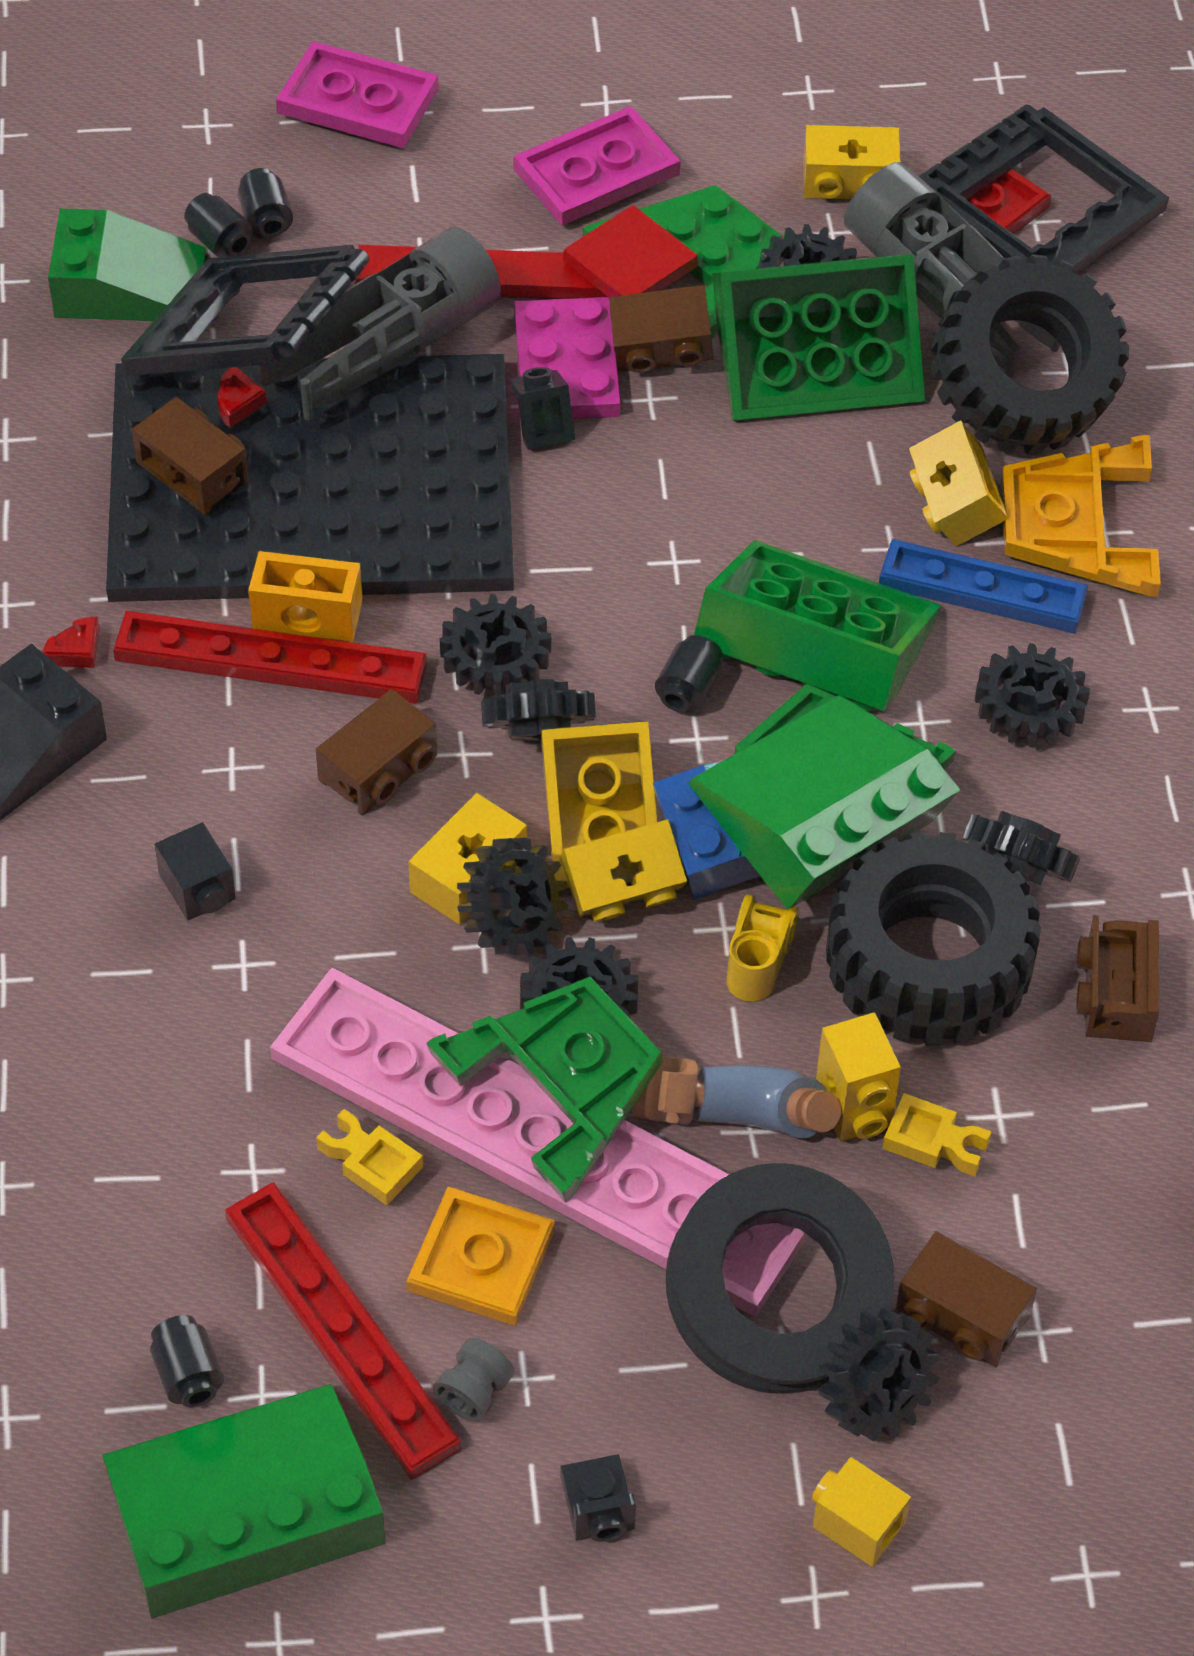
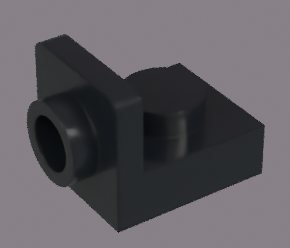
M537 367L526 370L521 377L510 379L511 390L518 400L523 443L528 450L575 440L569 387L557 370Z
M619 1454L560 1466V1477L576 1541L589 1538L597 1542L611 1541L619 1538L626 1531L635 1529L636 1504L633 1494L628 1492Z

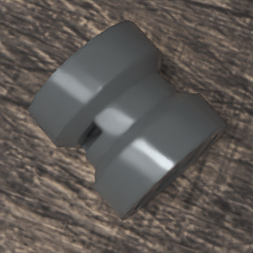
M468 1338L456 1353L457 1365L453 1369H446L442 1372L433 1385V1391L440 1402L454 1414L471 1422H479L492 1406L491 1396L493 1391L505 1388L514 1375V1367L510 1360L493 1345L478 1338Z

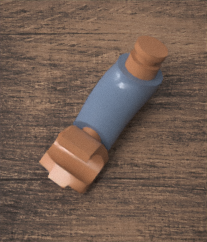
M662 1056L663 1063L633 1106V1115L639 1119L688 1125L693 1118L694 1110L697 1121L754 1126L780 1132L795 1138H807L817 1132H828L837 1125L841 1116V1104L838 1098L833 1093L826 1091L825 1087L818 1080L807 1077L799 1072L770 1066L736 1065L703 1067L698 1075L699 1067L695 1060Z

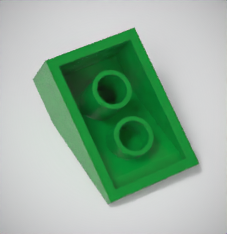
M60 208L48 274L54 318L154 321L204 264L207 255L206 247L109 210Z

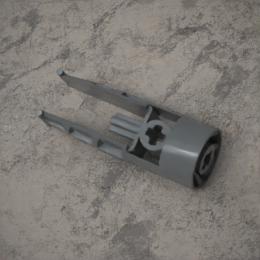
M904 162L889 164L869 177L849 202L844 215V226L876 257L904 254L914 255L917 297L941 319L968 280H973L981 269L990 264L998 267L1004 259L972 225L966 222ZM1014 320L1033 337L1049 347L1051 351L1057 352L1059 350L1060 344L1046 330L1029 322ZM998 323L990 329V348L998 366L1012 379L1020 346L1006 329Z
M459 227L446 229L385 269L368 276L346 290L336 304L330 308V311L315 330L309 334L307 340L293 357L280 359L277 364L259 365L261 384L268 386L342 348L300 380L303 417L305 420H312L313 410L343 397L417 355L425 347L493 307L500 299L501 286L499 275L491 257L482 244L469 232Z

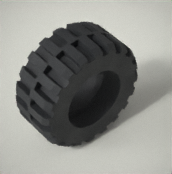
M1031 255L1024 264L1019 256L1004 258L998 267L990 264L981 269L973 280H968L944 313L938 324L940 328L933 337L931 352L937 355L931 363L932 378L935 381L942 380L943 384L937 391V394L943 405L946 406L951 403L956 411L952 415L953 420L956 423L961 420L964 424L968 423L976 430L974 436L980 442L986 444L990 438L999 441V450L1013 453L1019 445L1024 446L1026 454H1040L1048 445L1051 449L1057 450L1068 445L1074 437H1081L1115 399V393L1123 385L1127 373L1123 366L1129 360V344L1127 342H1120V339L1127 330L1123 317H1114L1111 312L1116 303L1108 292L1102 296L1094 288L1098 281L1088 273L1081 278L1072 272L1074 265L1063 260H1059L1056 266L1050 265L1046 256ZM1005 321H1025L1035 324L1050 333L1060 344L1068 363L1067 383L1058 389L1035 390L1024 387L1010 379L996 363L990 348L989 333L993 325Z
M925 832L907 834V840L898 842L896 837L878 844L877 853L870 849L856 858L853 863V869L850 868L844 871L837 883V892L832 898L826 945V963L830 966L829 977L834 989L839 993L844 992L843 1003L853 1014L858 1015L863 1012L867 1015L875 1012L882 1028L894 1032V1039L909 1043L911 1037L925 1039V1045L942 1046L943 1039L953 1038L955 1044L974 1040L976 1030H980L982 1034H988L1001 1026L1002 1016L1004 1018L1012 1016L1021 1005L1022 996L1028 992L1041 926L1038 924L1040 911L1037 900L1032 895H1029L1031 886L1024 876L1018 871L1013 874L1011 873L1012 863L998 852L993 856L985 852V844L971 838L968 843L955 840L956 834L940 832L939 837H926ZM936 917L953 922L965 929L974 937L980 947L972 953L956 959H924L901 949L888 937L885 931L892 925L909 918Z

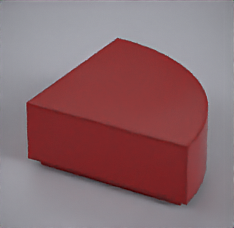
M237 367L229 368L223 374L217 395L218 409L222 420L231 428L267 403V394L261 386Z
M85 617L73 621L72 627L65 629L56 637L54 635L51 636L43 647L42 652L59 667L95 668L100 631L98 617Z

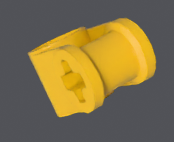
M745 895L730 943L726 980L729 991L736 998L755 1002L765 999L772 993L785 954L789 953L794 939L800 913L799 907L794 906L789 910L756 902V898L753 895Z

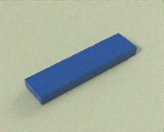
M896 539L891 540L879 576L880 584L915 596L1076 634L1088 590L1087 584Z

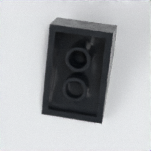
M32 643L0 666V820L107 740L101 701Z

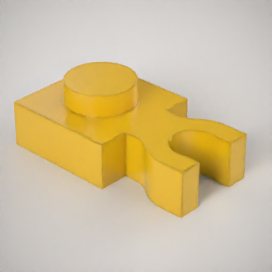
M903 1093L884 1136L882 1149L932 1168H936L940 1157L952 1162L959 1171L975 1177L979 1169L981 1157L968 1153L964 1148L974 1146L986 1152L992 1131L979 1126H956L954 1124L957 1112Z
M343 1109L337 1115L338 1128L348 1133V1135L342 1139H335L323 1130L316 1137L317 1149L330 1158L345 1160L342 1163L343 1175L387 1206L423 1168V1155L380 1125L368 1135L362 1130L358 1119Z

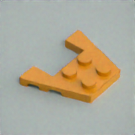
M1150 435L1131 437L1130 444L1111 448L1109 443L1091 446L1090 453L1065 458L1063 453L1003 466L1001 477L1002 503L1008 519L1003 522L1004 555L1149 597H1158L1161 585L1158 549L1105 546L1101 480L1150 481L1152 472Z

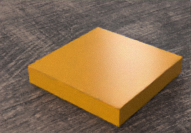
M448 1186L407 1278V1291L516 1326L555 1232V1220Z

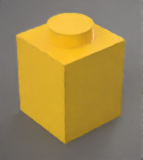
M850 1457L838 1473L829 1470L816 1486L811 1500L816 1503L813 1528L873 1567L906 1524L911 1496Z

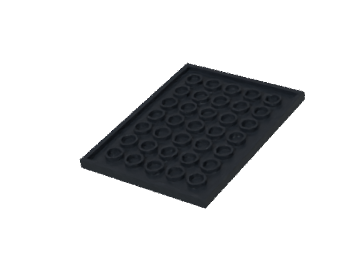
M504 354L414 356L343 397L313 410L312 420H305L303 417L300 380L328 358H322L306 368L268 386L261 384L259 365L237 367L266 391L267 403L231 428L222 420L217 401L218 390L221 385L220 380L229 368L170 372L161 377H150L149 374L128 376L123 363H116L106 580L108 602L249 598L248 590L259 551L360 563L362 595L514 591ZM175 397H178L192 409L197 408L209 418L210 422L225 434L236 436L247 451L248 483L243 484L239 481L237 486L212 505V510L205 515L136 462L132 428Z

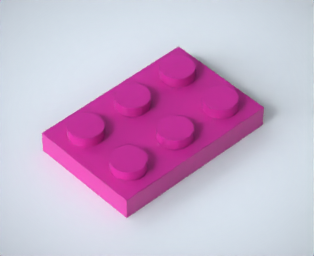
M312 41L276 98L277 113L404 148L439 89L438 75Z
M632 106L513 156V170L561 226L680 175L681 161Z
M609 297L514 301L519 377L523 376V372L537 367L557 370L569 387L573 419L620 417V395Z

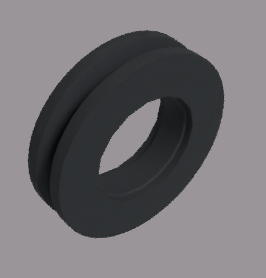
M769 1163L747 1167L729 1174L708 1188L690 1209L674 1237L668 1255L665 1276L667 1300L673 1321L686 1345L695 1356L708 1368L726 1380L744 1388L766 1393L802 1392L828 1383L829 1377L819 1372L820 1365L832 1363L834 1354L827 1348L828 1343L836 1342L841 1345L845 1339L841 1326L847 1323L855 1328L860 1327L861 1312L867 1311L878 1317L881 1308L890 1310L895 1280L894 1264L887 1237L879 1221L866 1203L853 1190L830 1175L809 1167L788 1163ZM778 1223L800 1229L818 1242L833 1264L837 1285L833 1307L826 1318L806 1331L781 1334L759 1328L740 1314L726 1293L722 1273L726 1248L735 1236L755 1225Z

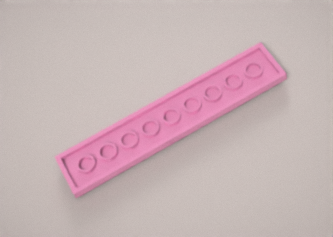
M334 968L328 971L270 1046L272 1060L664 1269L667 1266L668 1255L674 1237L690 1209L708 1188L729 1175L624 1120L573 1197L565 1203L534 1169L531 1157L572 1126L573 1123L525 1070L513 1061L499 1056L460 1087L430 1054L426 1044L432 1038L446 1033L447 1038L459 1033ZM772 1223L755 1225L735 1236L726 1248L722 1266L725 1290L734 1306L757 1317L808 1238V1235L800 1229Z

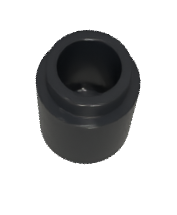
M256 168L244 174L240 180L237 194L244 217L252 225V234L260 238H273L287 231L293 222V213L282 180L266 168Z
M202 193L188 204L184 213V219L188 224L189 232L218 258L240 256L248 249L253 232L252 225L222 197Z
M691 635L675 646L655 682L656 693L667 708L676 712H694L701 708L722 668L720 661L722 653L713 641L700 635Z
M190 1315L174 1316L159 1323L151 1332L153 1342L150 1346V1352L168 1400L174 1404H183L188 1408L199 1407L210 1402L216 1396L217 1390L222 1386L224 1375L206 1329L202 1325L197 1324L195 1318Z

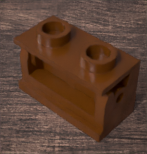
M705 285L609 297L613 343L618 372L632 371L640 373L649 371L654 367L670 365L694 366L702 361L714 360Z
M178 397L173 398L132 428L136 462L204 515L212 510V505L230 493L239 481L243 484L248 483L247 451L242 442L232 434H225L213 425L201 410L197 408L192 409Z
M390 689L316 748L318 780L323 785L330 786L347 801L354 803L358 800V813L363 816L377 803L383 804L394 795L397 788L413 774L424 772L432 764L437 756L436 723L396 691Z
M1093 915L1089 937L1080 936L1077 949V968L1086 969V982L1079 981L1076 998V1014L1086 1015L1085 1037L1152 1042L1159 1016V921L1148 920V923L1114 920L1103 923V931H1099V916Z
M935 1231L900 1281L895 1310L920 1322L921 1329L925 1331L931 1330L949 1340L964 1356L973 1360L982 1359L996 1368L1000 1361L1001 1352H1005L1022 1326L1030 1318L1037 1288Z

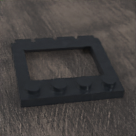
M1028 104L1004 118L1002 123L995 124L974 138L971 143L965 144L944 158L941 164L937 163L919 175L1004 258L1019 256L1024 264L1031 255L1046 256L1050 265L1056 266L1059 260L1074 265L1072 272L1075 274L1166 211L1169 197L1048 109L1043 107L1040 110H1036ZM1048 146L1115 196L1107 202L1099 201L1087 209L1085 217L1077 223L1069 222L1056 231L1054 239L1047 244H1037L1031 248L967 201V199L1043 147Z
M353 245L209 258L121 358L128 376L149 374L150 377H161L170 372L277 364L280 359L291 358L307 340L309 334L315 330L327 315L330 308L336 304L348 289L351 282L357 278L369 263V256L364 250L355 249ZM317 277L271 334L198 340V337L207 326L219 317V312L229 300L240 292V287L243 284Z

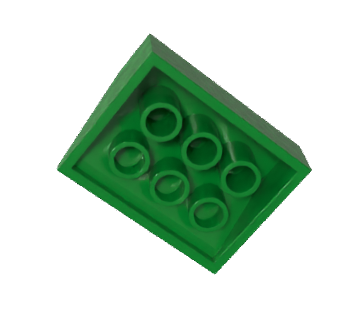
M913 254L712 273L716 322L733 421L925 401Z
M753 540L705 588L694 635H700L713 641L720 648L723 659L736 658L753 664L755 669L763 674L771 676L784 675L801 681L803 686L807 683L827 693L831 692L841 695L866 710L879 709L885 711L905 682L940 613L942 605Z
M841 695L832 698L693 777L688 783L787 910L840 879L844 871L850 868L853 869L854 860L865 851L871 849L874 853H877L879 843L894 837L900 842L907 838V834L915 833L932 823L960 791L959 787L927 748Z
M332 1383L102 1454L151 1619L386 1544L384 1517L365 1459Z

